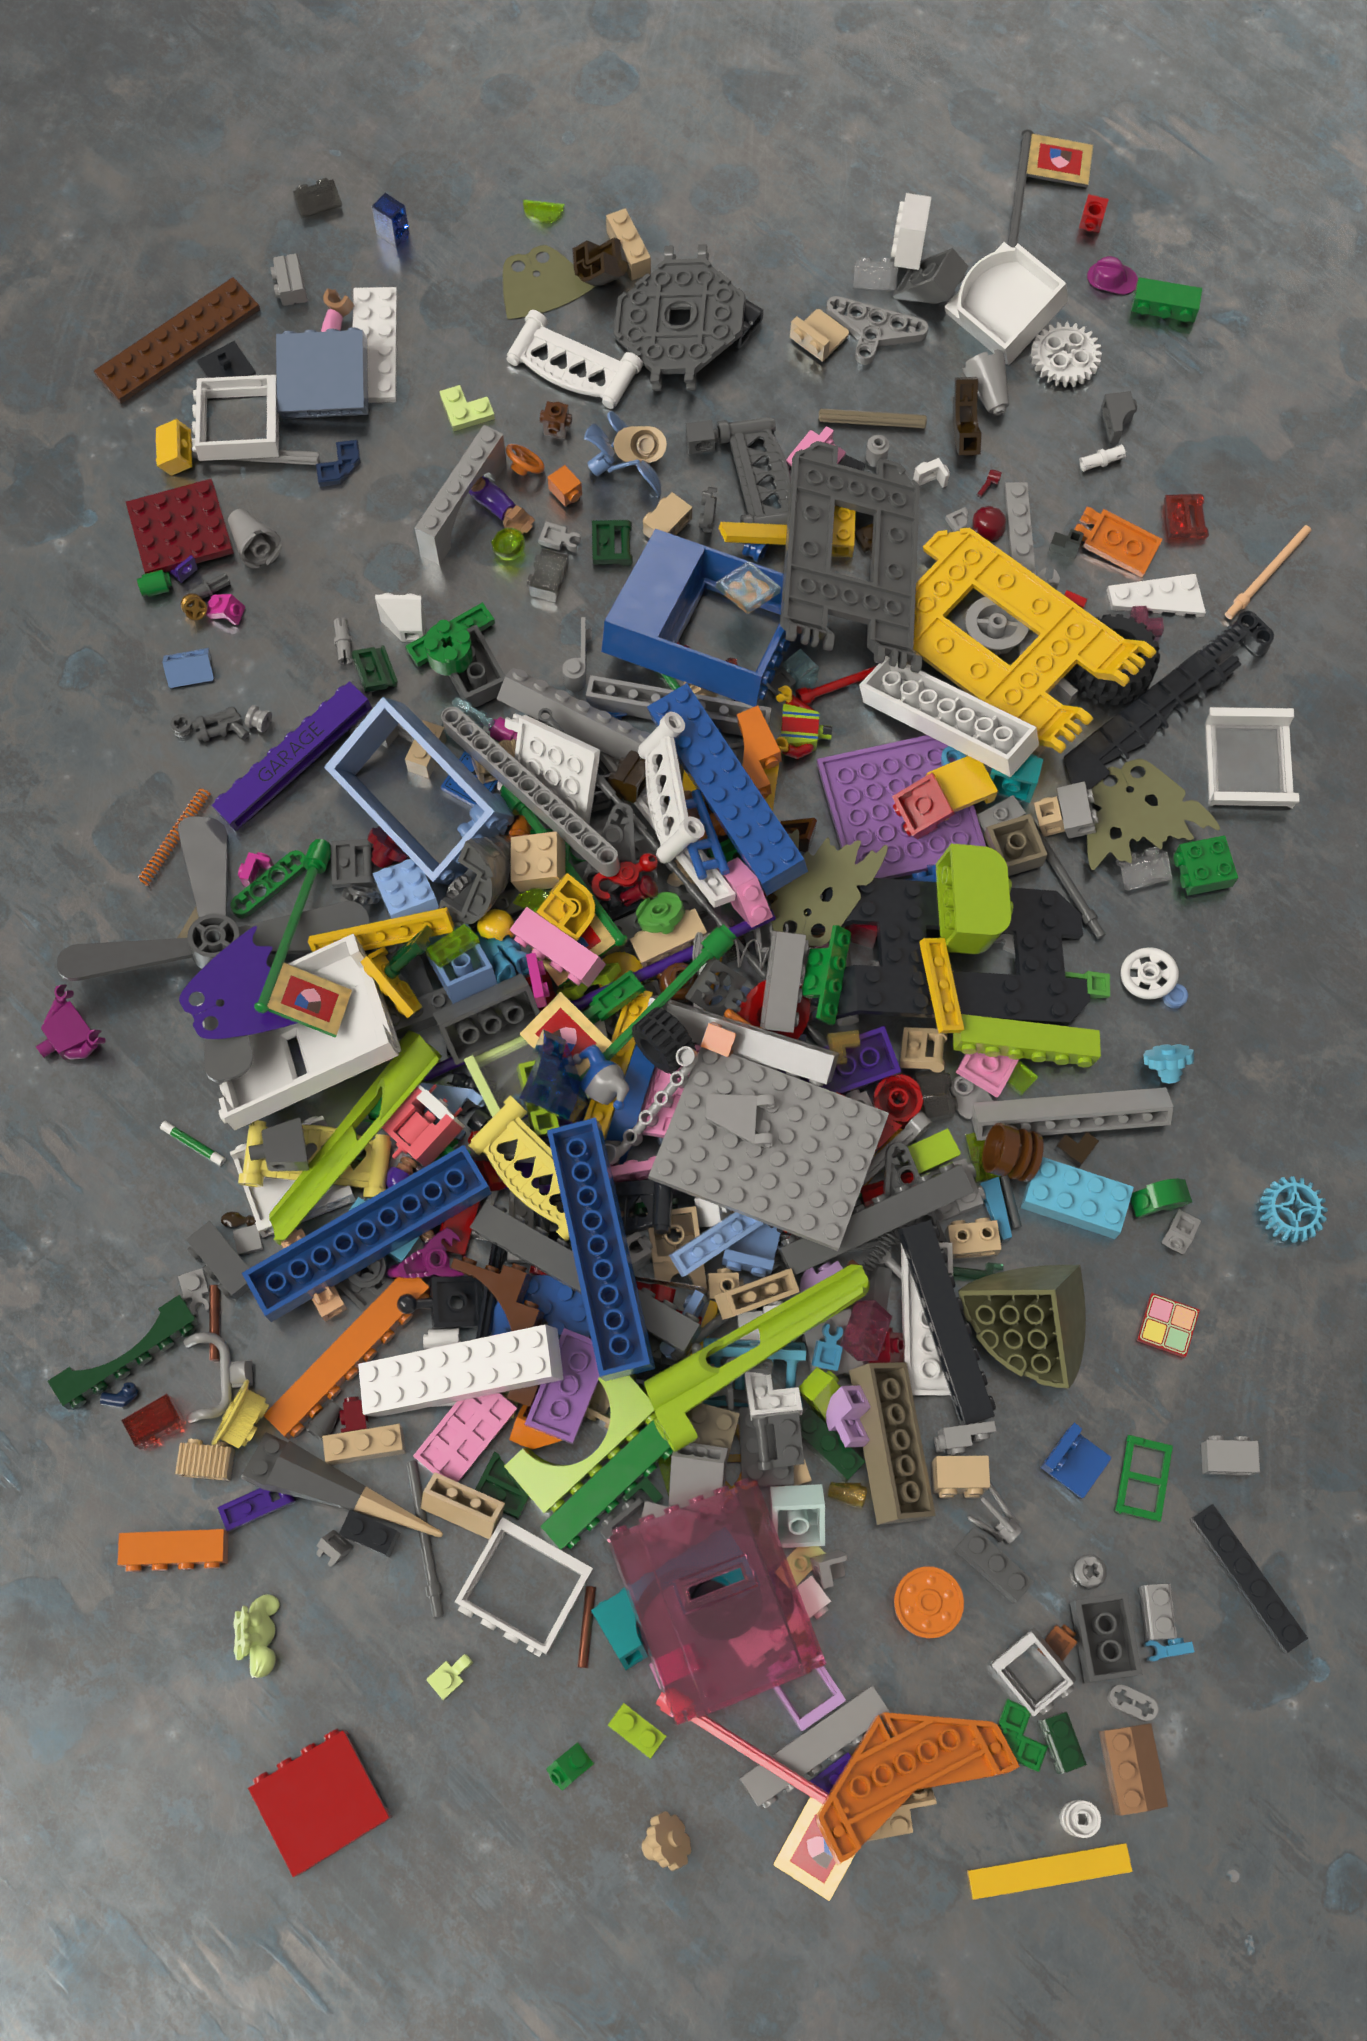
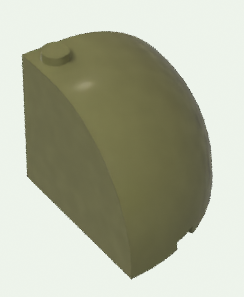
M1045 1265L1003 1271L977 1279L958 1290L967 1321H970L975 1329L977 1339L997 1361L1017 1375H1025L1037 1380L1039 1384L1056 1388L1071 1387L1081 1365L1086 1329L1085 1296L1080 1265Z

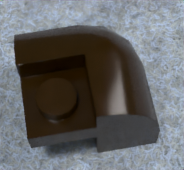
M614 237L601 245L586 240L572 248L574 272L582 282L593 286H603L625 275L628 262L622 260L621 240Z

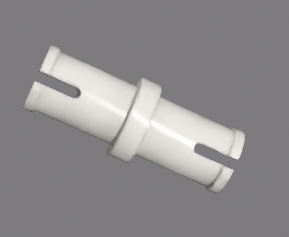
M1122 444L1107 450L1100 449L1095 454L1079 458L1080 467L1083 472L1098 466L1105 467L1110 462L1126 458V452Z

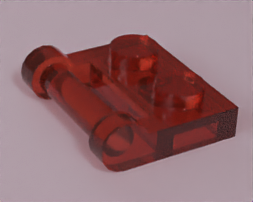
M1202 494L1165 495L1164 507L1169 538H1196L1201 540L1209 536L1208 528L1205 526L1203 512L1204 496ZM1189 505L1194 506L1196 527H1192Z

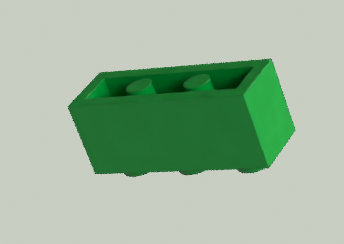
M1138 277L1131 312L1171 318L1183 322H1195L1200 308L1202 288Z

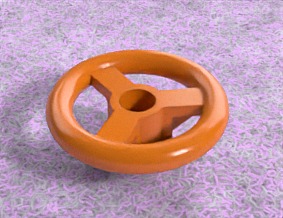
M508 444L506 446V454L513 461L511 468L517 474L526 476L528 471L540 474L545 470L543 461L531 450L518 444Z

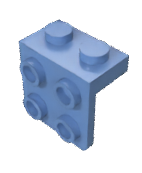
M762 1224L725 1249L722 1265L733 1271H749L752 1275L758 1277L771 1275L780 1237L777 1228H770L767 1224Z

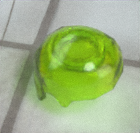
M503 528L491 540L493 552L504 561L515 560L521 556L525 549L523 534L514 528Z

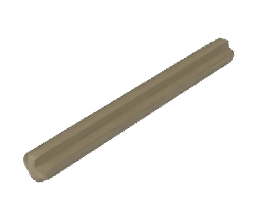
M823 408L819 410L820 422L925 428L927 424L926 415Z

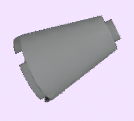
M994 350L995 354L988 355L987 351L967 360L965 362L966 367L962 366L966 377L978 378V397L987 411L991 414L994 413L995 416L1005 413L1007 411L1006 408L1009 406L1005 356L1002 350Z
M245 509L234 510L229 515L228 524L240 559L246 566L256 569L261 568L259 565L264 563L269 565L279 556L282 545L280 544L281 538L277 532Z

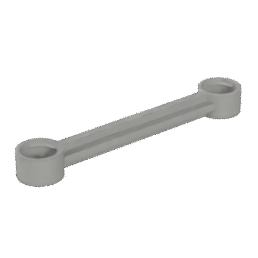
M923 1112L914 1116L905 1129L872 1158L862 1187L884 1168L885 1153L890 1144L899 1142L908 1146L914 1139H918L930 1128L933 1122ZM894 1147V1153L891 1154L892 1158H895L902 1149L898 1150Z

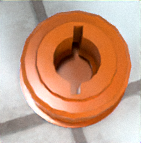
M920 1567L906 1574L899 1582L894 1595V1608L898 1620L906 1630L918 1637L931 1639L944 1636L957 1626L963 1614L964 1598L959 1584L949 1573L936 1567Z

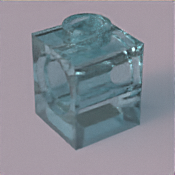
M801 649L783 664L786 671L796 681L798 689L812 687L818 680L819 667Z

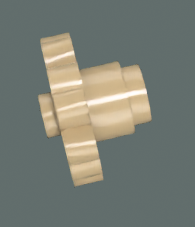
M667 1811L650 1819L651 1827L647 1828V1836L642 1841L644 1856L648 1860L657 1861L662 1868L668 1866L671 1871L683 1867L688 1863L687 1855L691 1854L690 1837L685 1833L684 1823L677 1815L670 1816Z

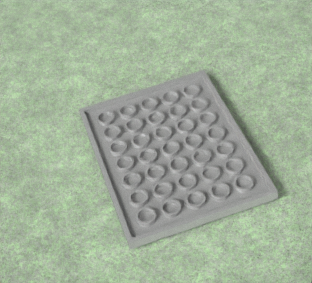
M701 1047L698 1053V1061L690 1072L688 1082L681 1094L648 1179L838 1251L889 1113L734 1054L726 1057ZM707 1094L773 1095L775 1097V1107L773 1109L757 1107L755 1134L771 1133L773 1136L772 1147L755 1146L706 1120Z

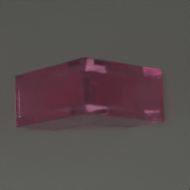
M1133 606L1130 616L1136 619L1135 622L1139 624L1141 622L1147 626L1146 630L1148 632L1152 631L1155 637H1161L1164 632L1163 618H1148L1147 606Z

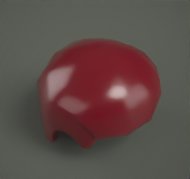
M985 506L976 511L973 516V530L990 542L999 540L1005 533L1006 517L999 508Z

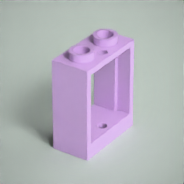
M801 1644L789 1653L792 1658L785 1663H782L779 1659L767 1669L770 1673L765 1677L799 1730L803 1731L845 1702L846 1699L812 1647L809 1645L804 1648ZM807 1656L833 1696L801 1718L775 1677Z

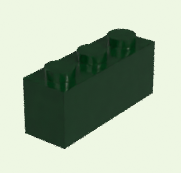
M808 1407L799 1417L802 1443L846 1484L863 1466L865 1460L851 1447L845 1448L841 1438L834 1431H829L827 1424Z

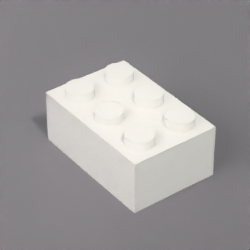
M906 193L905 202L900 201L891 257H895L894 266L919 270L931 197Z

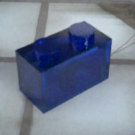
M385 192L372 205L376 233L397 247L410 234L406 208L404 204Z

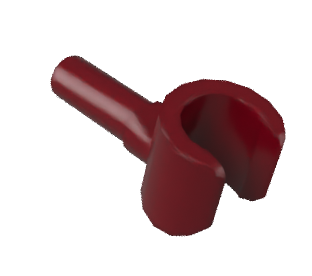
M994 469L990 470L985 484L977 495L982 497L991 483L998 485L1002 472Z

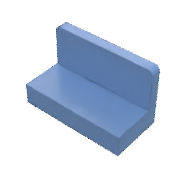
M209 648L165 655L162 663L168 687L174 688L213 681L214 675L210 663L211 655Z

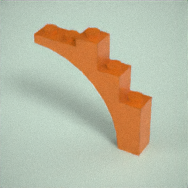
M755 706L737 714L738 726L744 740L742 766L763 798L766 799L772 793L770 782L763 769L774 768L778 763L782 762L781 751L759 706ZM711 813L709 816L716 834L726 835L714 814ZM704 832V835L699 840L708 839L706 832Z

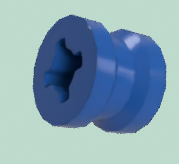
M745 543L742 555L746 557L751 556L755 562L759 563L763 559L769 544Z

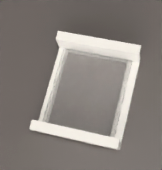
M1209 708V715L1205 722L1209 806H1288L1293 809L1294 805L1299 803V793H1293L1289 729L1294 718V709Z

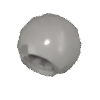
M1087 1554L1077 1560L1074 1566V1575L1082 1586L1096 1588L1105 1582L1107 1568L1101 1558ZM1093 1565L1095 1567L1093 1572L1096 1576L1088 1577L1086 1575L1088 1571L1085 1569V1566L1090 1567Z

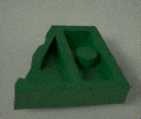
M494 1451L475 1490L505 1503L503 1513L519 1520L530 1496L508 1472L500 1455Z

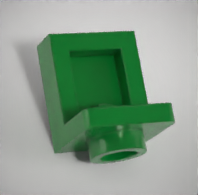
M577 1742L557 1758L546 1770L551 1781L563 1791L593 1766L594 1763Z

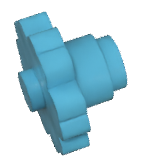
M1181 1044L1154 1046L1153 1049L1146 1050L1143 1054L1144 1064L1148 1065L1150 1069L1158 1070V1076L1161 1077L1163 1083H1176L1180 1081V1076L1183 1074L1182 1068L1193 1064L1195 1060L1194 1050L1189 1049V1046Z

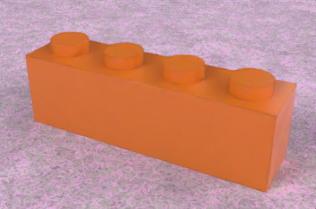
M224 1529L119 1533L118 1566L126 1567V1572H140L142 1567L152 1566V1571H166L168 1566L178 1565V1570H192L194 1565L204 1564V1569H218L220 1564L228 1563L229 1532Z

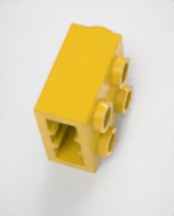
M835 506L831 556L853 557L855 511Z

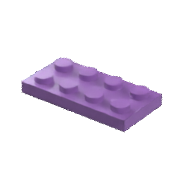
M564 1328L559 1339L564 1380L540 1385L525 1421V1426L573 1444L599 1382V1373L591 1338Z

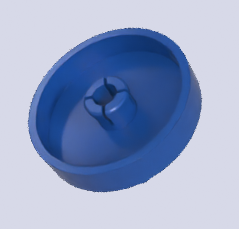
M548 1275L532 1276L522 1304H524L525 1300L538 1304V1310L545 1313L542 1322L547 1321L548 1326L557 1328L559 1339L564 1328L591 1338L582 1295ZM497 1302L494 1309L491 1328L492 1336L512 1332L507 1316L499 1302Z

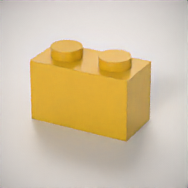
M178 419L156 428V463L160 469L171 476L192 467L191 429Z

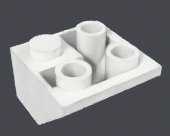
M391 593L375 594L381 622L402 642H413L425 635L426 616L421 595L411 593L406 595H393Z

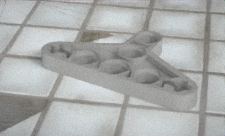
M833 296L827 301V315L845 327L858 340L855 359L862 365L870 364L874 360L879 346L918 342L924 340L927 336L928 324L923 319L839 296ZM845 308H847V316L844 315ZM859 310L862 312V315L858 317L853 316L851 311ZM875 315L881 316L883 320L881 322H875L871 318ZM900 321L903 323V326L896 328L892 323ZM907 325H910L909 331L905 332L907 329ZM867 333H874L877 337L875 339H868L865 335ZM862 350H867L871 353V355L868 357H863L859 354V352Z

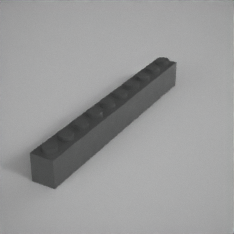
M485 1202L470 1226L476 1234L582 1295L573 1251L569 1250V1244L557 1238L556 1242L548 1238V1232L536 1226L535 1230L527 1226L528 1221L517 1214L514 1218L506 1214L508 1210L495 1202L492 1206ZM644 1287L641 1290L638 1289L647 1333L681 1353L688 1355L692 1345L703 1330L700 1324H698L699 1319L688 1312L682 1315L676 1311L678 1307L667 1300H664L663 1303L656 1300V1294Z

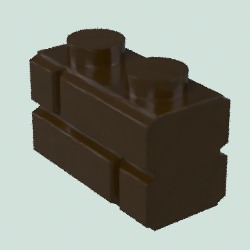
M633 750L625 758L621 757L617 771H612L608 778V783L616 791L618 798L635 803L646 787L645 759H642L638 752Z

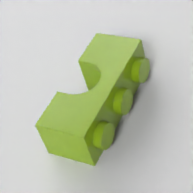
M542 1058L520 1063L517 1066L531 1130L540 1138L548 1136L547 1130L559 1127L555 1108L551 1104L548 1092V1079Z

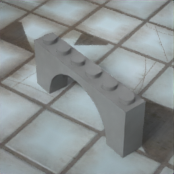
M483 425L415 526L420 556L438 565L442 563L451 549V535L454 522L466 495L483 475L497 480L507 464L502 433Z

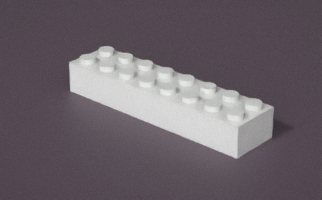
M885 656L884 662L882 664L879 663L859 685L863 703L1009 777L1019 769L1039 746L1037 727L921 670L919 673L912 672L910 670L911 665L909 664L904 669L898 668V661L895 667L889 666L888 656Z
M548 1325L358 1364L363 1415L382 1417L564 1380L558 1330Z

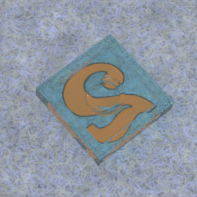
M750 561L717 581L715 587L747 615L778 595L781 590L779 585Z

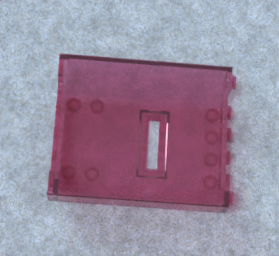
M745 1478L735 1482V1488L729 1490L728 1485L713 1490L714 1496L707 1499L704 1498L703 1494L689 1499L690 1505L681 1509L678 1504L664 1509L665 1515L655 1518L654 1514L638 1519L639 1525L627 1529L626 1525L611 1530L613 1535L607 1538L675 1725L685 1723L695 1717L699 1718L804 1676L812 1672L813 1669L826 1665L825 1658L757 1480L750 1482L749 1478ZM741 1568L744 1580L693 1600L690 1599L687 1588Z

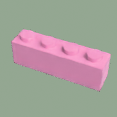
M528 907L525 908L510 928V931L516 936L514 941L524 948L529 945L533 948L532 953H536L539 959L544 960L545 957L551 961L549 965L559 973L563 970L569 973L567 978L578 986L583 983L589 988L606 965L599 956Z

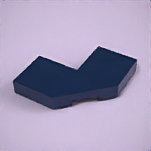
M358 439L336 442L338 461L316 464L319 487L342 484L361 463Z

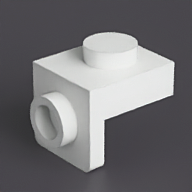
M937 458L928 463L923 462L915 468L913 480L921 486L937 478L942 488L947 486L950 472L945 464L943 465L940 459Z

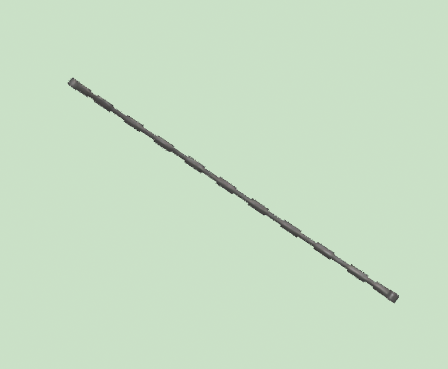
M542 708L539 711L538 719L540 722L564 732L554 720L550 709ZM543 713H548L550 717L548 719H543L541 715ZM597 773L596 784L606 796L616 804L622 802L605 778ZM623 806L621 808L622 812L625 814V817H629V813L626 812L627 808ZM634 814V829L644 836L655 849V853H657V849L660 846ZM674 860L664 863L683 882L686 890L701 907L703 906L716 921L718 928L722 924L730 928L728 923L721 919L707 903L708 900L694 883H690L679 870ZM737 937L738 948L743 953L745 946ZM746 950L744 956L748 959L747 962L762 980H766L767 969L763 967L761 971L760 961L755 955L752 956ZM808 1022L806 1029L810 1032L809 1035L821 1048L829 1046L830 1044L817 1028L814 1029Z

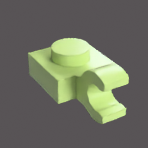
M467 1654L458 1659L453 1666L446 1661L426 1680L438 1695L445 1700L464 1682L459 1675L473 1661Z

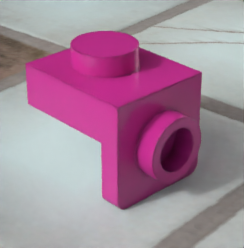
M232 594L212 595L208 602L206 616L210 619L226 618L233 625H238L245 610V605Z
M248 852L245 863H242L238 870V877L243 886L247 887L256 880L260 868L266 870L274 865L272 859L267 854L257 852V854Z

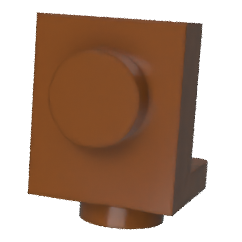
M1056 1624L1045 1638V1641L1062 1661L1078 1642L1074 1638L1076 1633L1065 1624L1061 1627Z

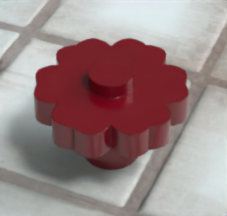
M380 826L371 829L367 840L373 844L374 850L371 860L375 865L380 868H388L394 861L403 862L411 859Z

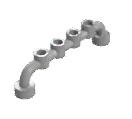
M684 1046L677 1051L676 1061L683 1067L671 1074L670 1083L663 1091H658L655 1094L654 1103L648 1110H643L639 1114V1121L633 1129L625 1131L623 1135L624 1140L618 1147L606 1144L610 1165L615 1164L632 1145L637 1146L641 1144L643 1140L641 1133L647 1126L652 1127L657 1124V1114L662 1107H670L673 1104L674 1099L672 1095L678 1087H685L688 1082V1075L698 1061L696 1050ZM666 1096V1100L662 1103V1098ZM634 1134V1135H635V1138H634V1140L632 1141V1140H631V1137H632V1135Z

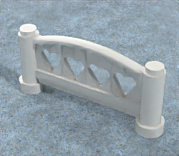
M530 310L525 318L526 323L508 351L506 358L513 366H517L521 362L525 363L535 373L559 387L583 395L603 398L602 404L609 409L617 406L633 376L638 374L643 366V361L633 353L626 352L621 361L545 328L548 320L542 313L536 310ZM547 345L548 358L543 361L539 357L531 355L533 351ZM566 354L567 367L565 369H560L558 365L550 364L553 359ZM583 362L586 363L585 377L580 378L577 374L569 372L575 366ZM605 371V385L598 386L596 382H589L588 379Z
M675 712L666 713L660 720V725L639 745L638 749L639 756L645 759L649 810L661 845L657 849L656 857L661 863L671 862L690 843L697 842L705 832L704 826L699 819L691 816L688 817L674 737H677L685 729V722ZM658 755H662L663 759L658 770L656 758ZM662 775H666V782L661 792L660 778ZM665 796H670V802L665 813L663 801ZM669 817H673L674 823L669 833L667 820Z

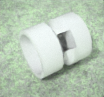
M1073 1800L1066 1803L1061 1809L1059 1816L1060 1824L1064 1831L1069 1835L1080 1838L1093 1836L1099 1830L1101 1824V1816L1097 1807L1083 1800Z

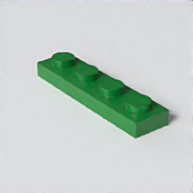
M483 602L450 620L462 625L465 629L477 624L480 632L495 624L494 617ZM426 635L405 646L406 651L417 667L428 662L424 646Z

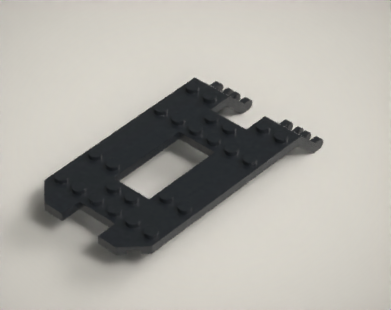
M874 878L866 886L858 885L857 889L861 894V899L841 927L852 924L877 926L879 966L851 965L845 967L836 1020L857 1014L935 1018L919 942L927 938L926 929L940 930L937 882ZM828 887L822 892V901L829 902L833 895L832 887ZM1011 887L1010 901L1013 902V912L1010 924L1002 934L1013 935L1017 975L952 971L961 1014L1067 1026L1090 1002L1087 979L1065 977L1062 938L1080 939L1083 936L1081 913L1058 891ZM808 908L806 915L810 916L812 911ZM815 924L811 932L823 933L825 932V926L823 924ZM811 998V1005L818 1007L819 998ZM814 1010L812 1012V1021L823 1022L816 1018L817 1010Z

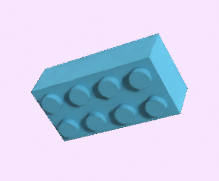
M1042 1157L1037 1174L1027 1184L1020 1208L1116 1239L1121 1233L1134 1187Z

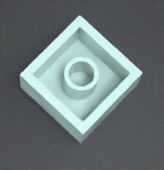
M822 1484L770 1487L773 1548L825 1546V1501Z

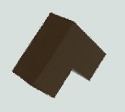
M1086 1132L1079 1143H1077L1065 1134L1054 1150L1080 1168L1099 1140Z

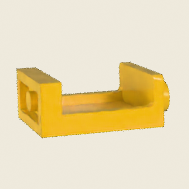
M970 756L956 760L926 774V776L930 773L935 774L954 812L983 800L986 804L993 802L998 793L984 764Z

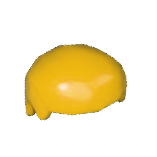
M492 909L479 919L477 930L481 937L487 939L496 938L502 941L506 935H509L511 938L514 937V934L510 931L514 921L508 912Z

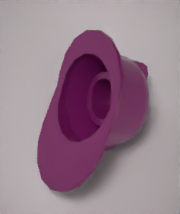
M1106 256L1098 260L1097 263L1090 267L1087 273V279L1094 288L1122 295L1133 292L1138 280L1136 273L1131 268L1123 265L1118 258L1113 256Z

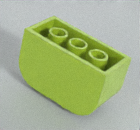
M951 843L936 863L940 938H945L948 952L983 953L1000 937L1011 921L1013 902L1010 901V891L1012 883L1008 878L1007 864L1004 858L992 848Z

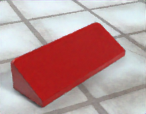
M480 1201L441 1224L440 1231L444 1228H449L460 1239V1242L452 1239V1246H449L442 1239L441 1243L447 1249L446 1252L465 1255L472 1231L470 1226L475 1220Z

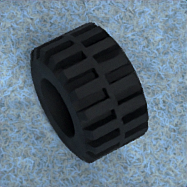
M653 1008L632 1027L634 1040L641 1052L654 1066L665 1073L672 1074L681 1067L676 1061V1053L681 1047L688 1046L696 1050L690 1034L682 1023L662 1008Z

